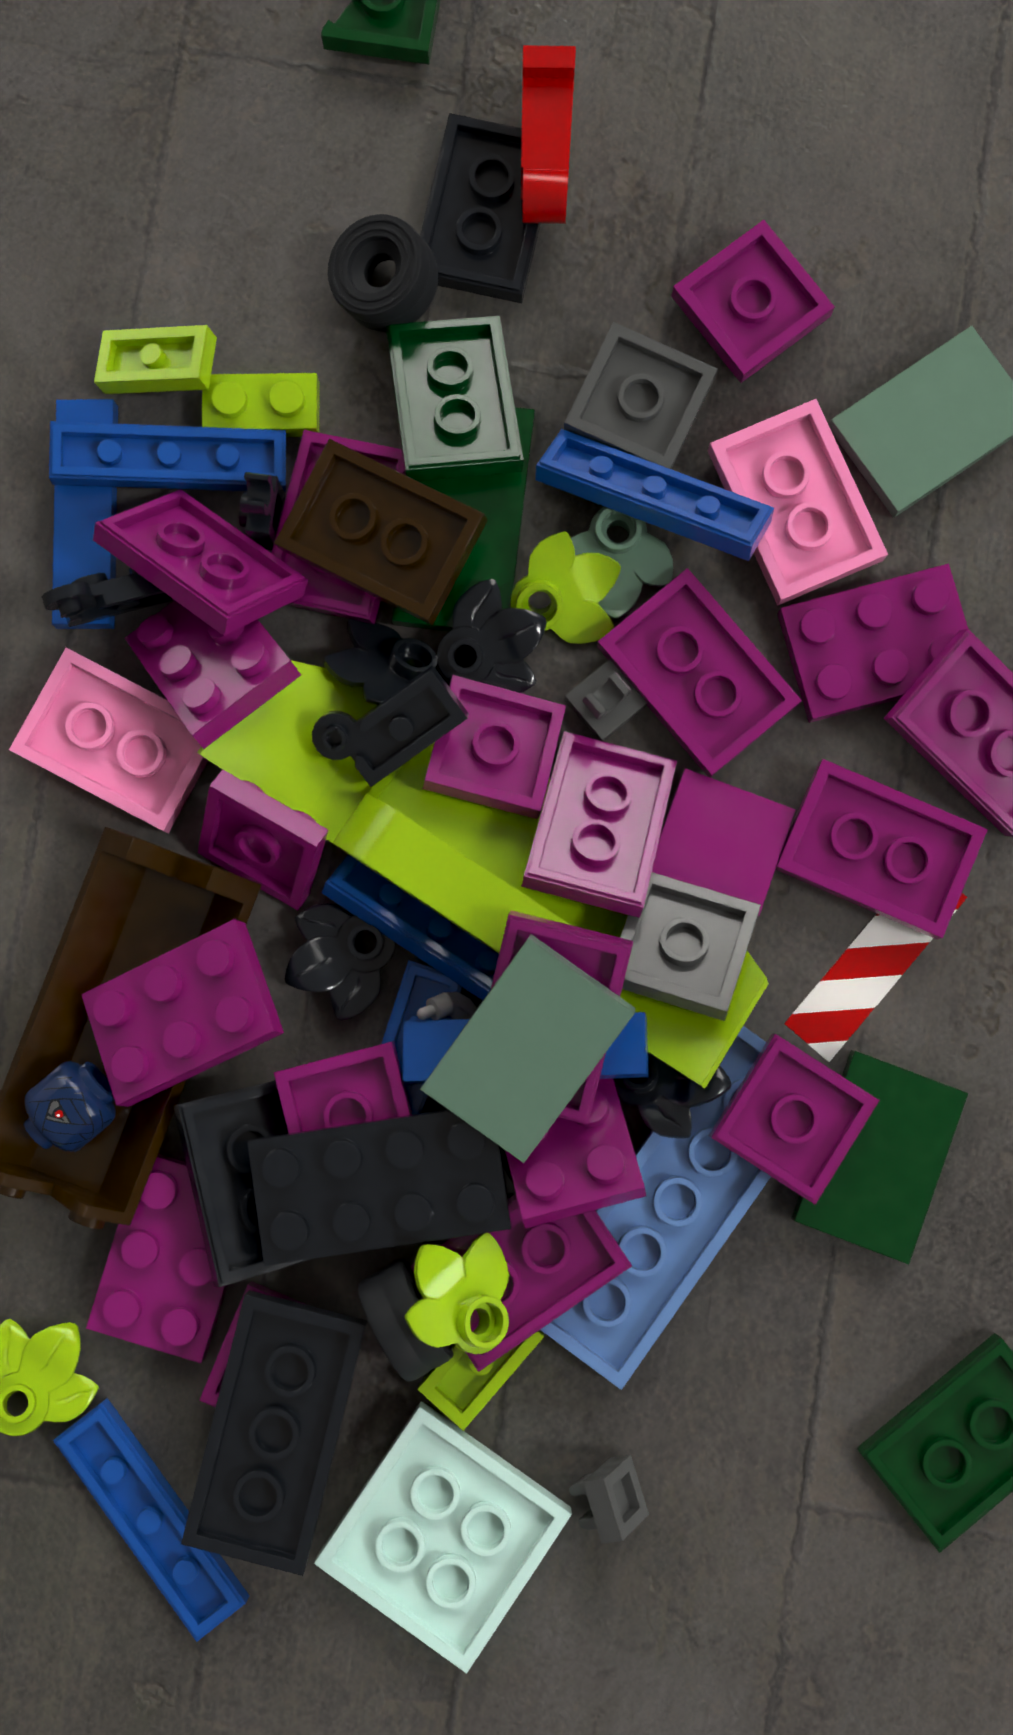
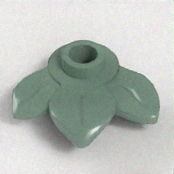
M604 506L592 518L588 531L571 538L575 548V555L600 553L611 557L621 565V571L614 586L604 599L598 602L608 616L614 620L621 618L634 607L640 596L643 583L649 586L664 587L672 581L673 558L670 550L663 541L647 533V526L644 521ZM620 526L627 531L628 538L623 542L616 543L608 538L607 531L611 527Z

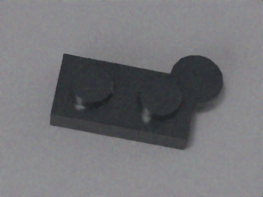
M129 568V575L109 580L105 573L87 575L73 581L71 584L49 590L41 596L45 609L59 610L60 617L66 618L69 627L170 602L174 599L132 568Z
M432 665L357 720L342 711H330L322 715L314 725L312 742L316 750L326 758L342 760L351 756L355 761L356 769L372 787L468 719L469 713Z

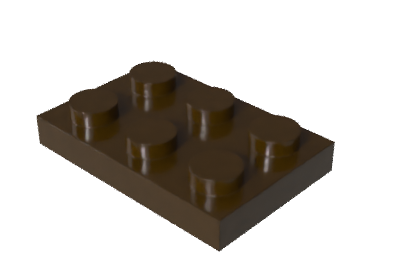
M329 439L274 544L280 550L433 626L488 520L484 513Z

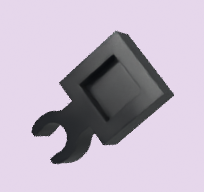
M245 472L244 478L247 482V492L242 494L240 500V527L245 528L249 538L265 549L273 550L286 495L277 476Z

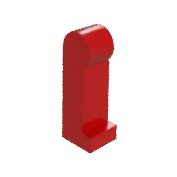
M523 45L521 142L523 223L566 224L576 46Z

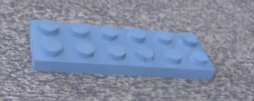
M745 1026L742 1027L720 1063V1066L730 1078L731 1089L711 1102L690 1108L692 1116L690 1137L668 1138L650 1131L636 1150L635 1155L644 1182L646 1196L596 1210L631 1262L632 1267L540 1329L621 1390L771 1178L770 1175L708 1136L766 1044V1041Z

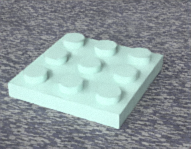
M421 1401L318 1553L314 1564L467 1674L571 1517L572 1511L568 1504Z

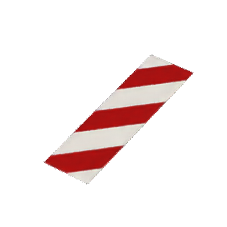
M961 893L953 914L968 898L963 893ZM876 914L784 1024L830 1062L933 938Z

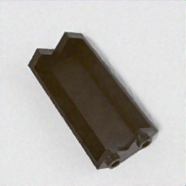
M108 827L104 828L0 1091V1194L17 1199H23L26 1191L50 1195L70 1210L68 1215L70 1220L93 1229H103L105 1222L131 1225L174 1113L173 1106L177 1105L186 1080L129 1107L116 1106L114 1101L116 1109L114 1120L76 1152L63 1151L54 1145L49 1149H44L30 1137L24 1127V1121L29 1118L25 1109V1095L65 1061H72L81 1065L87 1061L91 1062L106 1075L81 994L231 920L236 919L247 924L261 884L218 867L180 855L137 837Z

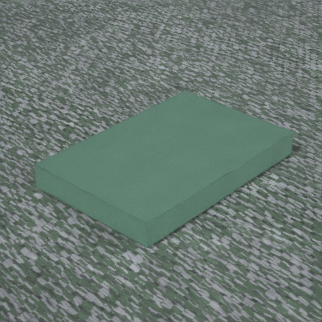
M970 326L831 419L829 427L834 437L892 517L895 518L1013 438V380L974 327Z
M530 934L420 1090L524 1163L635 1014L636 1008Z

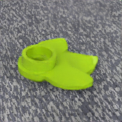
M567 532L551 535L540 541L531 552L528 575L521 578L514 586L511 594V608L527 609L543 615L547 621L545 630L552 629L560 638L568 643L583 644L598 641L614 628L610 617L598 602L604 599L614 586L620 574L621 565L618 561L600 553L575 555L572 539ZM540 591L549 595L551 601L547 607L537 609L529 603V597L535 592Z
M482 1233L473 1241L463 1257L443 1246L422 1245L416 1256L414 1277L416 1286L423 1299L417 1301L405 1314V1320L412 1333L419 1341L435 1348L455 1344L460 1350L472 1354H483L492 1350L504 1339L509 1326L508 1312L501 1302L508 1284L509 1272L499 1244L490 1233ZM476 1310L479 1315V1324L472 1332L470 1320L473 1311Z
M7 1319L0 1325V1432L2 1434L23 1436L35 1431L44 1421L68 1422L82 1414L91 1404L98 1392L99 1386L93 1380L74 1373L81 1351V1337L76 1323L69 1322L50 1326L34 1334L31 1339H29L24 1329L12 1319ZM21 1391L28 1398V1407L23 1414L15 1417L9 1413L7 1402L12 1394Z

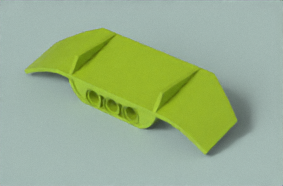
M291 660L301 674L299 678L205 749L201 747L197 752L220 769L225 770L240 780L254 783L265 794L289 808L302 811L311 816L317 824L329 830L326 838L327 841L498 954L508 914L511 910L621 937L628 917L627 914L521 887L540 815L538 819H533L422 789L434 743L372 787L356 769L355 761L351 756L342 760H332L322 756L312 742L314 725L322 715L330 711H342L357 720L377 706L365 701L362 692L363 687H350L340 683L324 667ZM549 778V780H548V785H547L545 797H546L547 790H548V786H549V783H550V778ZM747 951L725 1021L623 989L620 997L635 1007V1012H645L647 1016L648 1052L703 1088H706L769 983L767 977Z

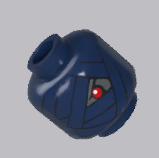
M65 1061L57 1066L25 1095V1109L29 1118L24 1121V1127L30 1137L44 1149H49L54 1145L63 1151L76 1152L109 1126L116 1117L115 1100L107 1076L96 1065L88 1061L83 1065L72 1061Z

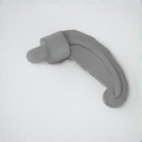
M443 992L427 999L426 1006L417 1011V1016L421 1020L430 1017L433 1020H441L448 1016L451 1019H470L477 1008L471 999L459 992Z

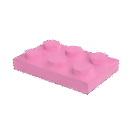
M817 399L710 443L708 454L724 489L774 507L772 521L754 551V555L777 606L880 563L887 557V550Z
M65 648L9 748L10 751L168 834L208 762L207 759L197 753L201 745L190 734L168 700L68 648Z

